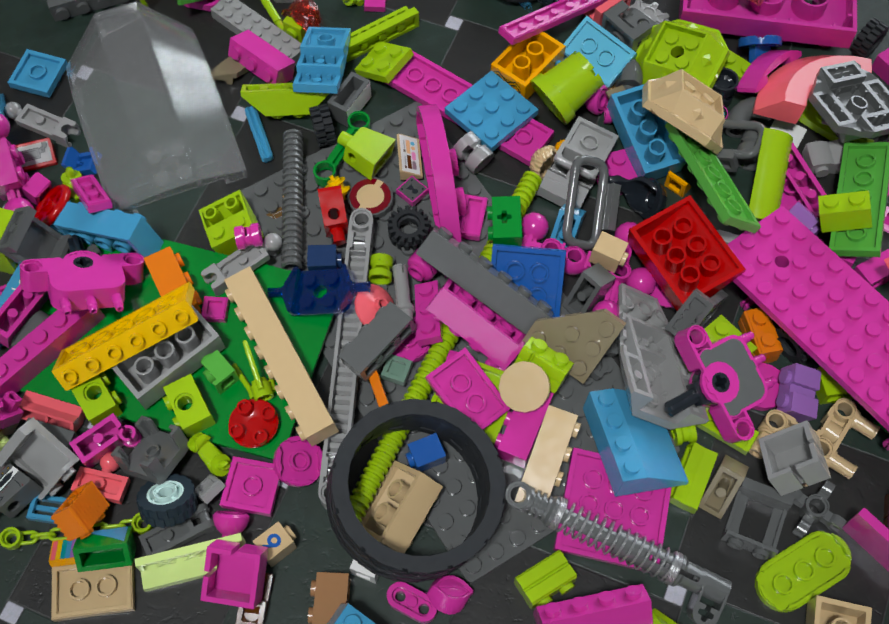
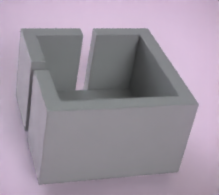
M807 420L758 439L768 480L781 496L802 489L803 483L810 486L831 478L820 438Z

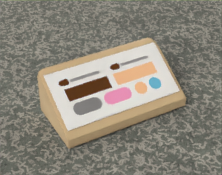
M397 134L400 180H407L411 176L416 179H422L419 139Z

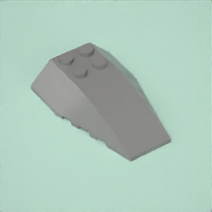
M621 283L618 288L617 317L627 324L617 336L618 352L632 416L667 429H676L708 422L709 418L705 406L702 405L696 407L694 404L674 416H670L665 412L664 404L667 401L687 391L686 385L689 384L692 373H688L681 355H679L674 342L675 336L665 328L669 322L657 298Z

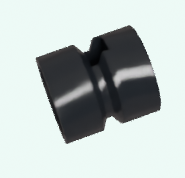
M725 67L720 72L712 89L722 95L723 106L728 107L734 97L739 78L735 71Z

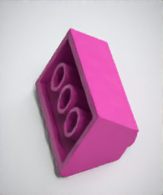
M448 278L426 308L433 319L439 322L442 321L449 327L451 333L457 337L461 336L473 350L483 353L488 357L492 365L501 367L503 370L516 358L525 344L522 340L526 334L450 278Z
M643 584L631 585L612 591H603L584 597H575L574 599L556 603L552 602L537 606L533 611L536 624H653L652 602Z

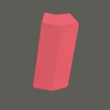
M26 390L19 405V408L24 411L21 417L23 420L27 421L28 418L34 417L36 420L75 432L82 426L86 418L80 406Z

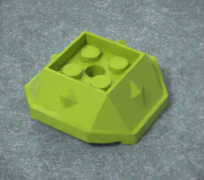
M677 19L663 21L658 25H654L651 34L641 41L636 51L637 56L634 59L639 63L643 72L642 85L648 80L661 78L682 69L712 89L730 53L719 30Z

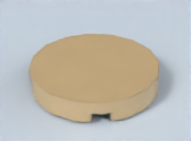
M525 361L514 363L505 369L499 383L500 396L504 403L511 409L524 413L539 409L547 401L551 388L546 372L538 365Z

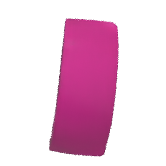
M446 575L435 579L431 583L427 596L438 611L452 615L459 613L465 607L473 594V589L461 578Z

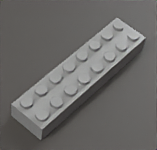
M220 0L210 9L213 19L236 35L250 30L296 62L295 65L297 64L301 55V43L239 0Z

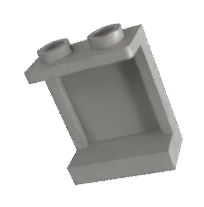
M34 417L18 428L0 451L1 467L9 460L13 461L44 489L37 497L41 501L47 495L53 497L64 486L60 482L62 480L66 482L76 472L73 467L80 460Z

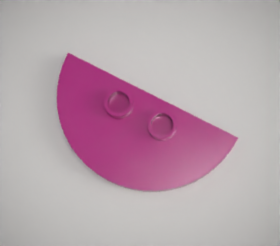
M437 104L417 106L416 126L434 224L439 228L442 226L448 229L453 234L452 238L460 243L459 216L466 215L467 210L463 187L455 188L453 176H459L455 148H448L444 124Z

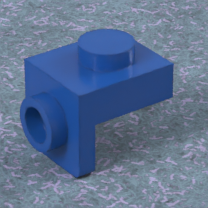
M67 147L61 165L65 169L69 166L74 170L80 171L82 176L95 175L103 155L98 151L79 153L73 147Z

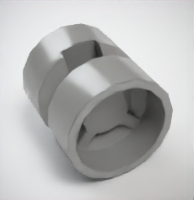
M470 131L453 148L456 150L457 158L460 161L465 160V166L473 174H476L492 160L494 153L486 145H480L481 140L473 131Z

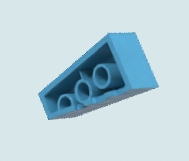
M67 202L53 224L63 235H77L84 244L91 245L95 243L100 248L109 252H113L116 249L121 253H138L144 258L160 251L164 243L146 222L147 219L143 215L138 213L128 214L118 209L114 211L106 209L89 214L82 202Z

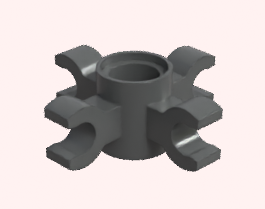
M826 480L819 488L817 494L810 495L809 497L803 494L800 489L788 493L795 496L793 504L799 507V515L801 517L792 531L793 534L801 539L808 532L811 525L819 521L836 534L839 530H842L847 521L843 517L829 511L830 505L827 500L835 489V484ZM809 504L816 506L819 514L812 512Z

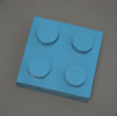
M26 49L8 80L10 88L50 98L68 66L67 60Z

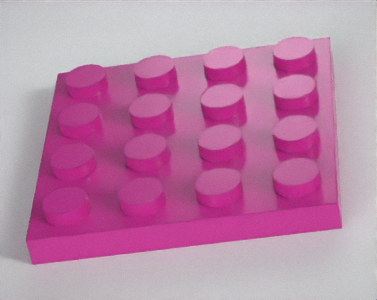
M573 447L563 498L568 499L566 509L570 510L572 504L576 503L573 510L574 513L578 514L583 506L584 509L581 516L586 517L588 511L591 510L589 520L593 521L595 516L599 514L597 524L601 525L603 519L607 517L606 528L609 529L611 523L615 521L614 532H617L619 526L622 525L623 530L627 531L630 529V533L634 535L638 532V537L643 538L646 536V541L654 540L655 545L658 546L662 543L663 547L672 487L615 497L600 454ZM564 528L560 532H556L554 551L560 550L563 553L635 569L634 564L627 566L626 561L619 562L618 557L612 559L610 553L604 555L602 552L603 547L596 551L595 544L591 547L587 546V540L580 544L579 536L572 540L571 533L564 536ZM582 534L581 541L586 537V535ZM590 538L589 545L594 541V539ZM598 541V543H597V549H598V548L601 546V544H602V543L599 542V541ZM607 545L605 546V552L610 548Z

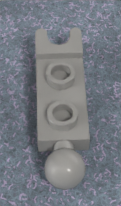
M9 102L4 107L5 115L10 119H15L17 125L50 138L64 147L72 146L68 142V135L74 134L78 136L81 134L80 127L75 121L66 117L61 118L30 104H26L23 110L17 102Z
M269 233L264 237L263 246L254 247L252 245L246 249L237 250L219 263H213L201 272V276L206 284L213 282L211 288L215 296H220L225 292L224 290L228 289L224 281L226 278L249 266L252 270H255L270 260L267 251L279 250L282 245V238L277 233Z

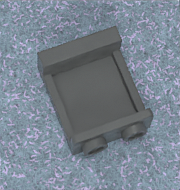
M32 207L16 208L0 239V253L19 265L29 259L57 257L63 259L70 251L67 240L72 238L70 234L61 235L34 217L37 211Z

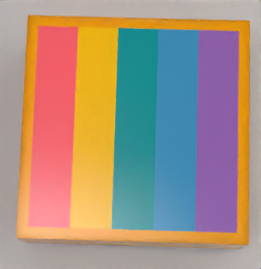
M67 539L52 541L49 556L51 567L76 564L72 550L76 539L72 541Z

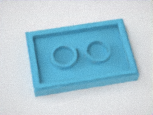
M587 15L564 43L566 46L564 55L568 57L574 51L580 52L594 67V76L599 74L608 89L611 88L622 74L626 64L637 56L634 50Z

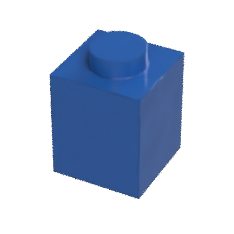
M437 433L408 444V453H405V457L411 468L415 467L416 470L423 472L446 462V454Z

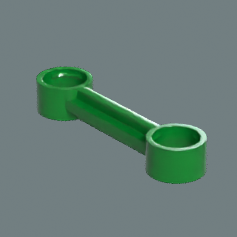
M355 111L349 115L347 133L354 136L361 128L352 126L355 121H364L366 125L363 127L371 129L370 118L367 113ZM339 143L327 160L316 163L313 168L315 182L321 187H325L330 178L319 177L318 173L320 171L330 170L333 172L332 175L334 177L337 176L336 169L342 162L345 147Z

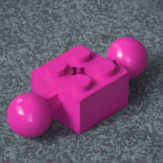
M0 114V199L3 201L8 200L4 209L15 211L16 208L26 206L34 209L30 201L22 198V195H24L22 187L30 179L28 173H24L22 167L25 164L23 154L17 150L15 144L12 145L6 139L10 132V123L4 115Z

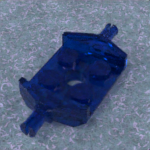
M342 264L341 269L301 271L298 267H294L284 286L268 288L267 295L269 298L282 297L287 311L292 316L345 313L350 309L353 297L356 296L357 292H370L371 284L369 281L356 283L346 264ZM327 289V292L325 295H323V297L317 298V295L321 290Z

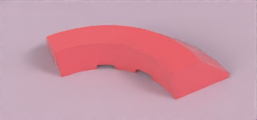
M819 55L787 63L768 77V83L756 96L753 114L796 124L807 107V100L810 96L816 74L821 67L854 60L861 65V69L872 73V60L857 56Z

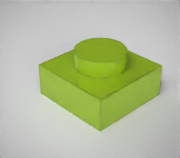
M286 16L282 21L284 32L302 43L306 34L305 24Z

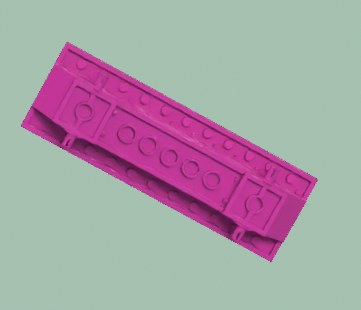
M781 206L759 221L761 228L756 233L745 231L727 244L746 269L744 273L733 280L749 296L740 302V306L746 311L754 304H757L889 431V301L784 206ZM889 438L883 441L884 447L889 444Z

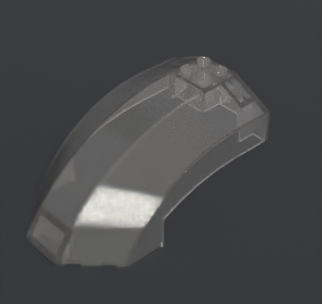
M137 1L95 13L70 58L66 70L75 107L103 190L112 201L113 208H110V210L118 209L128 214L139 213L137 207L221 179H225L226 184L248 177L215 82L192 28Z

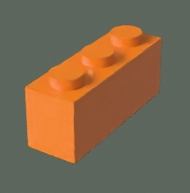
M170 246L144 258L160 296L175 290L189 281L192 285L194 284L188 271L183 273L181 269L185 264L179 252L174 254ZM196 290L194 291L192 305L201 314L199 305L203 303Z

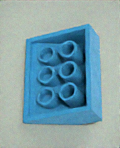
M612 388L589 392L583 406V411L615 497L688 484L689 481L667 428L632 416L625 390Z

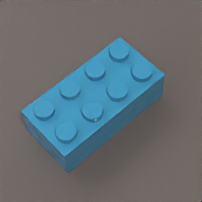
M645 84L611 94L607 108L637 176L658 179L667 176L669 171L673 173L680 172L686 161L679 155L678 147L668 136L669 132L665 127L667 121L642 107V90Z

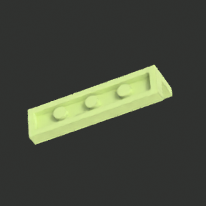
M241 533L217 538L219 540L240 543L239 548L246 544ZM216 539L136 558L135 566L141 572L143 590L148 592L203 578L208 573L204 571L207 546Z

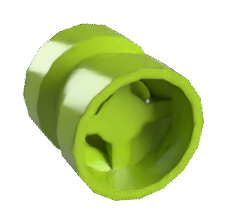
M384 253L371 255L370 266L372 268L368 274V280L371 283L387 285L392 282V272L390 269L393 267V257Z

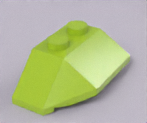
M293 83L243 84L240 92L241 97L263 115L276 119L287 115H293L297 118L310 115L309 108L318 106L329 94L293 92Z

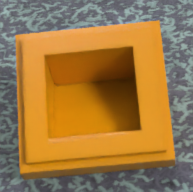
M668 172L664 185L680 197H683L691 189V185L673 172Z

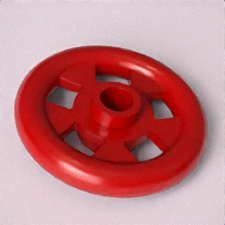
M60 184L52 188L36 206L35 210L37 212L34 217L51 226L70 200V187Z

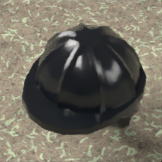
M620 175L609 176L608 184L615 183L621 185V191L625 196L627 204L632 210L639 213L641 217L648 219L659 213L666 206V189L657 179L639 176L628 180Z

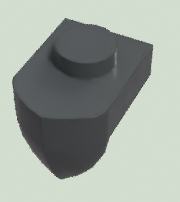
M636 59L629 61L623 68L622 74L615 82V88L623 85L625 90L642 85L643 72Z

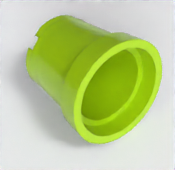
M576 51L546 73H540L530 80L533 89L540 99L565 125L576 116L575 112L604 85L599 74L594 76L595 72L593 71L594 67L580 52Z

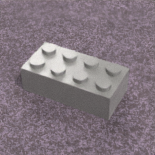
M193 305L191 307L198 316L197 322L111 367L145 410L166 394L163 389L164 386L194 373L203 366L200 362L205 355L216 350L221 352L226 348L218 333Z

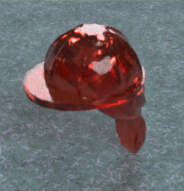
M295 0L288 9H284L281 12V15L291 17L305 31H307L308 27H321L322 18L320 17V11L312 0Z

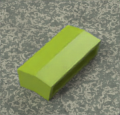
M696 442L686 446L681 464L689 482L687 485L671 488L670 503L695 514L718 453Z

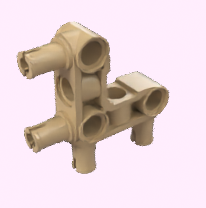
M841 398L824 415L821 420V427L815 432L820 438L828 468L830 467L847 479H850L858 466L838 455L837 449L851 428L872 440L878 433L880 426L861 416V412H859L852 400ZM780 410L769 411L758 427L759 434L749 453L758 459H762L763 456L758 439L798 424L796 419ZM838 410L843 411L846 416H842ZM769 421L775 422L778 428L772 427ZM806 483L802 484L803 487H808Z

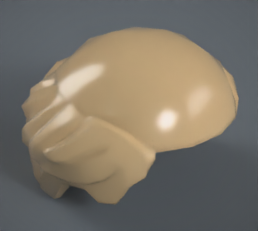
M548 145L536 150L531 156L530 171L538 174L543 180L547 170L554 162L557 149L552 145Z

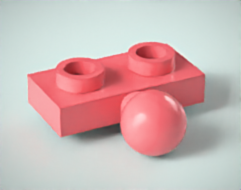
M108 452L100 459L101 471L80 466L70 490L73 492L75 488L93 481L106 501L122 505L131 481L129 477L112 473L119 468V465L111 456L112 452Z

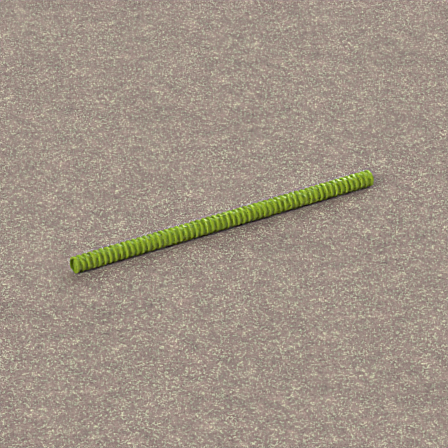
M532 171L524 172L520 183H518L514 194H512V196H520L521 219L524 217V213L527 212V208L530 206V202H532L542 182L541 177ZM487 240L483 251L480 253V256H484L490 261L492 258L493 241ZM444 323L442 324L443 342L431 344L432 348L428 349V354L424 357L425 360L421 362L422 367L418 368V373L414 375L415 380L411 381V386L407 388L408 393L404 394V399L402 400H427V394L431 393V386L424 377L446 361L449 350H453L455 348L454 343L458 342V337L451 333L449 327ZM399 430L382 435L383 440H379V446L374 449L376 453L371 455L372 460L367 462L368 467L364 468V474H361L359 477L361 481H357V488L352 490L353 495L349 496L355 515L361 523V517H365V510L370 508L369 503L373 502V496H376L378 493L376 489L381 487L380 482L385 480L384 475H387L389 472L387 468L392 466L391 461L396 459L395 454L399 453V447L403 446L402 441L406 440V434L410 430Z

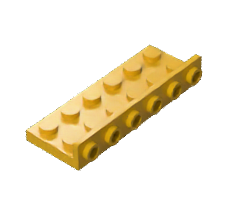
M189 281L61 350L51 372L64 390L68 391L198 321V316L191 307L195 291L194 287Z

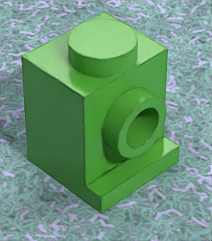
M218 350L202 358L200 363L205 368L203 375L214 385L220 395L240 380L235 369Z

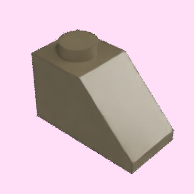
M725 454L700 501L699 508L722 519L744 481L749 467Z

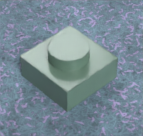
M391 354L387 358L381 372V379L404 386L413 361Z

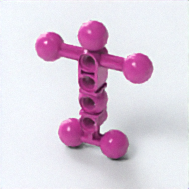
M531 212L522 218V246L566 250L564 273L568 275L582 274L584 270L595 265L589 262L592 251H588V254H586L578 246H568L565 248L566 243L563 242L561 244L560 241L553 238L546 239L543 243L537 242L542 240L549 230L548 221L545 216L540 213ZM634 222L621 224L615 231V237L627 242L629 229L637 224ZM629 244L625 250L629 255L624 266L618 265L615 273L609 271L616 279L606 293L604 300L598 302L593 307L592 312L607 309L617 316L618 288L621 283L648 295L654 291L656 281L646 268L638 267L631 271L629 261L633 249Z

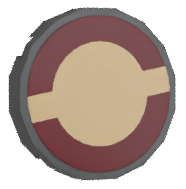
M364 177L357 180L350 187L348 204L352 212L358 208H365L371 211L373 218H381L391 210L393 191L383 179L373 177L370 180Z

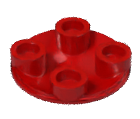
M243 399L238 402L237 407L230 415L228 423L229 434L237 444L243 447L257 448L263 446L277 432L279 424L278 414L275 408L265 400L258 399L255 402L254 399Z

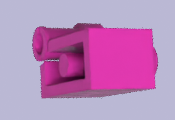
M112 413L69 444L81 462L88 468H92L100 462L102 456L108 452H113L117 446L122 447L125 445L127 448L134 449L143 437L137 428L131 425L124 426L119 418Z

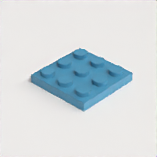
M490 71L445 107L446 115L467 133L473 131L481 140V145H486L492 152L536 117L539 111L537 107L493 71Z

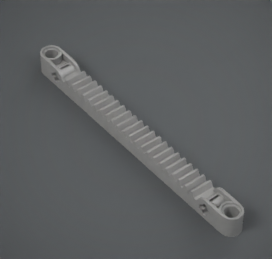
M365 208L354 210L349 219L328 401V412L339 432L324 440L318 488L319 499L326 510L327 478L341 442L354 426L359 377L343 364L339 354L343 346L348 342H352L358 336L359 330L364 326L356 314L354 301L357 292L369 284L368 274L370 271V257L373 250L375 230L373 215L371 211Z

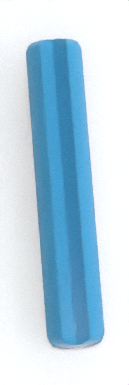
M253 106L246 107L245 114L260 157L264 163L272 161L274 158L257 109Z

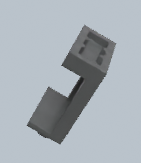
M696 288L665 328L675 336L679 331L694 325L704 327L729 295L721 289L709 298Z
M745 477L735 494L721 540L727 542V545L731 548L750 551L754 557L761 560L775 557L779 551L776 547L786 514L793 505L795 496L790 494L781 496L775 488ZM748 499L773 508L761 543L738 534Z

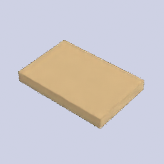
M134 559L131 566L78 572L76 564L52 567V621L57 622L135 611Z

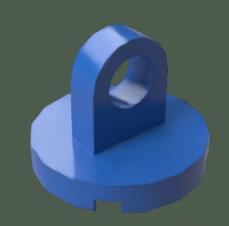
M754 35L742 37L738 40L739 49H749L750 63L763 53L771 51V48L782 46V37L779 35H766L763 38H758V36Z

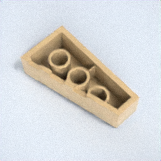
M548 405L521 481L534 487L535 492L539 489L541 490V495L545 492L548 494L547 497H549L554 486H560L564 472L560 471L563 461L568 463L573 449L568 447L571 437H577L581 423L577 422L578 415ZM521 487L518 489L514 502H520L524 498V490Z

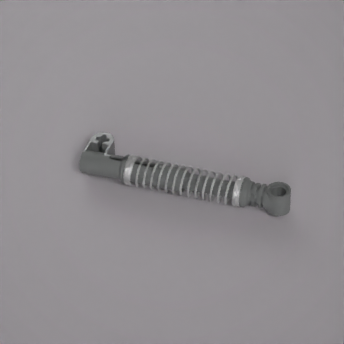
M513 481L507 484L505 501L511 507L522 512L528 510L527 514L531 515L534 513L533 517L535 518L540 516L539 520L543 521L544 526L553 530L556 529V532H560L564 528V536L571 533L572 540L579 536L580 544L586 540L588 547L595 544L596 551L603 547L602 552L604 555L610 553L612 559L618 557L619 562L626 561L627 566L634 564L635 570L642 568L643 574L649 572L651 577L657 575L658 580L663 581L665 584L672 587L678 585L693 592L686 608L687 616L693 623L716 624L719 620L731 591V580L689 561L686 555L678 551L670 552V547L666 548V550L663 549L662 543L657 546L654 544V540L646 541V536L643 538L638 537V532L634 535L630 533V529L627 531L623 530L622 525L619 526L617 532H614L615 521L611 523L609 529L606 528L607 517L599 525L597 524L599 514L595 516L593 521L589 520L591 510L588 511L586 517L581 516L584 509L583 506L578 514L573 512L576 503H573L570 510L566 509L568 499L559 495L547 497L548 494L545 492L541 495V490L538 489L535 492L534 487L521 481ZM515 487H521L524 490L525 495L520 502H514L511 498V491ZM582 534L586 535V537L581 541ZM590 538L594 539V541L589 545ZM598 541H599V542H601L602 544H601V546L597 549V543H598ZM606 545L610 547L607 552H605ZM682 569L694 575L693 579L691 580L679 574L680 570ZM701 596L715 602L713 608L699 602ZM700 608L707 611V615H700L698 610Z

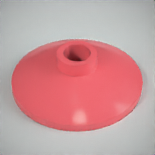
M370 284L362 287L357 292L354 305L359 320L365 325L375 318L377 311L382 306H386L390 301L393 304L394 302L385 289L378 285Z

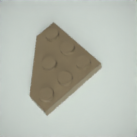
M607 309L587 313L566 314L553 318H539L534 322L522 341L526 343L531 337L542 339L554 351L566 354L569 360L575 363L569 374L584 384L627 323Z

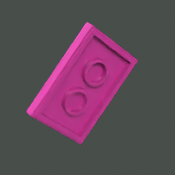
M466 347L424 377L443 404L456 408L471 418V421L477 423L482 430L511 409L504 403L499 391Z

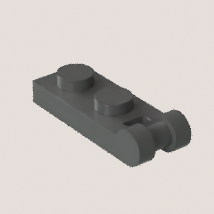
M203 503L196 506L197 510L181 524L165 528L156 527L138 536L146 555L176 549L203 534L214 531L216 527L209 515L210 509L208 505ZM199 518L201 523L194 527L192 520Z

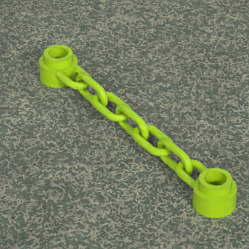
M137 513L132 519L120 521L119 524L108 525L105 522H98L93 526H101L100 530L126 527L124 523H131L133 532H137L140 535L154 529L149 524L146 528H140L141 523L144 522L140 517V513ZM8 527L0 533V544L8 550H16L21 545L34 544L38 540L49 539L50 541L67 539V537H56L55 531L61 530L57 527L52 528L49 532L38 533L35 530L19 531L15 527ZM31 534V535H30V539H32V540H30V541H23V540H24V536H23V535ZM17 536L16 541L10 544V539Z

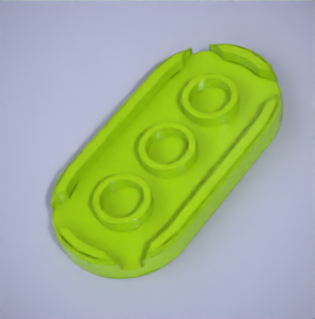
M825 531L813 532L777 554L759 568L755 577L756 592L760 600L770 609L778 612H792L848 575L851 568V551L846 542L838 535L829 534Z

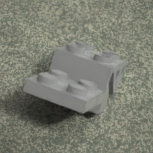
M579 116L565 141L562 142L554 156L555 162L547 170L537 195L562 207L566 204L570 169L575 158L580 155H589L600 158L605 162L619 135ZM586 164L581 166L575 202L576 208L581 209L599 175L597 167Z

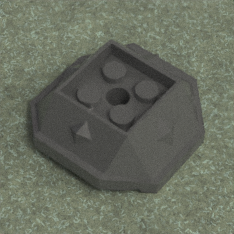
M854 60L824 66L819 69L808 100L822 117L821 124L828 125L842 143L861 138L874 139L875 137L889 134V90L876 76L869 71L861 69V65Z

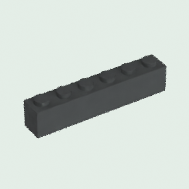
M435 225L415 253L524 334L528 333L537 319L553 318L552 307L542 299L538 301L532 297V292L528 288L513 283L512 277L502 270L499 272L494 269L490 260L484 256L478 257L472 252L473 249L463 241L459 243L452 238L453 234L445 227L441 226L439 228Z

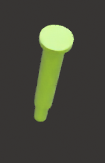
M260 0L274 24L284 31L282 19L271 1Z

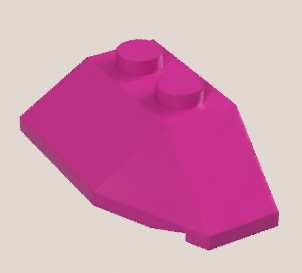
M792 142L780 207L784 206L789 211L797 202H800L818 218L820 217L818 196L827 194Z

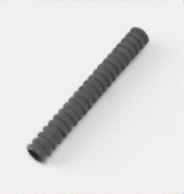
M289 129L283 133L281 268L299 271L302 268L303 133L297 129Z

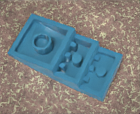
M308 27L300 45L301 55L296 65L297 75L293 82V92L338 94L349 49L351 28Z

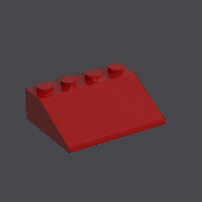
M690 195L629 229L627 242L646 269L651 273L676 311L681 308L696 288L710 298L746 271L745 267Z

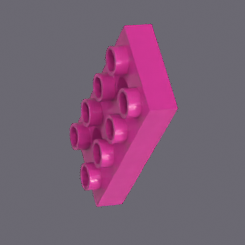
M680 0L679 19L717 29L720 33L739 37L756 35L758 38H763L766 35H779L782 37V42L790 41L815 44L822 47L831 46L849 49L857 33V0H813L812 4L804 0H764L760 6L750 0Z

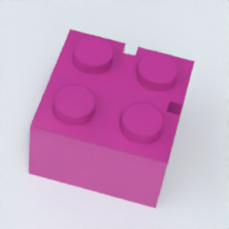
M219 539L207 546L204 571L208 573L203 576L200 601L254 609L262 601L269 547L244 544L239 548L240 543Z

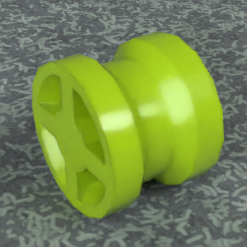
M695 425L670 429L675 446H681L683 442H697Z

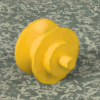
M330 175V180L325 188L341 185L343 200H345V195L350 189L349 185L344 186L343 184L345 177Z

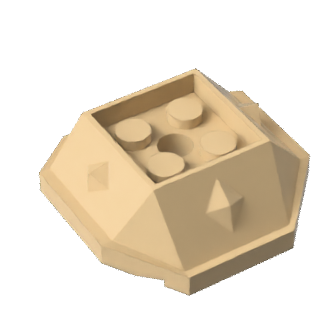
M682 69L661 78L648 80L642 90V107L684 132L716 155L723 149L722 130L725 117L722 95Z

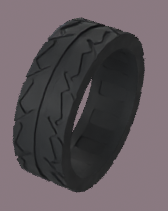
M408 399L395 401L370 411L350 429L341 442L327 478L325 502L329 522L340 545L358 564L373 574L393 581L419 583L438 579L460 568L487 544L488 539L490 540L500 523L505 505L503 499H505L506 479L501 460L497 456L499 454L491 439L477 423L471 421V418L456 408L439 402ZM399 430L421 431L431 435L437 433L438 438L447 442L460 453L471 470L478 496L477 513L472 529L461 545L447 552L432 556H411L386 547L365 530L355 515L350 501L348 476L352 459L371 440L385 433Z

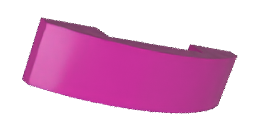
M771 50L763 53L747 68L737 86V92H759L768 83L767 75L780 64H787L799 59L802 56V52L798 50Z

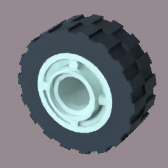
M179 474L169 475L161 485L147 481L136 494V502L141 519L144 520L145 524L155 528L172 527L185 522L197 510L196 506H198L192 480Z

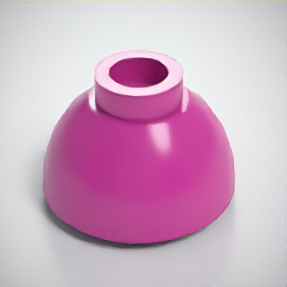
M603 85L584 103L588 111L595 115L602 114L605 110V104L608 102L609 98L606 95L608 89L606 85Z
M216 511L213 514V522L216 529L222 534V537L244 531L250 516L246 512Z

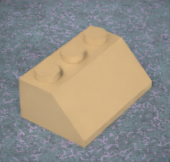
M394 460L388 474L385 476V480L381 483V487L377 489V495L373 496V502L369 503L370 508L365 510V517H361V524L377 541L396 552L405 554L406 550L411 546L418 529L424 523L430 508L437 500L443 486L424 473Z

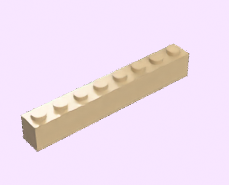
M249 266L226 278L224 281L228 289L224 291L231 303L236 302L238 307L234 310L241 322L245 320L248 325L244 327V330L250 340L255 339L257 345L254 349L260 360L265 358L268 365L264 366V369L271 380L275 378L278 385L274 386L280 399H286L288 405L285 406V410L290 419L294 420L296 418L299 426L295 429L301 440L307 439L310 445L314 446L338 433L339 430L251 267Z

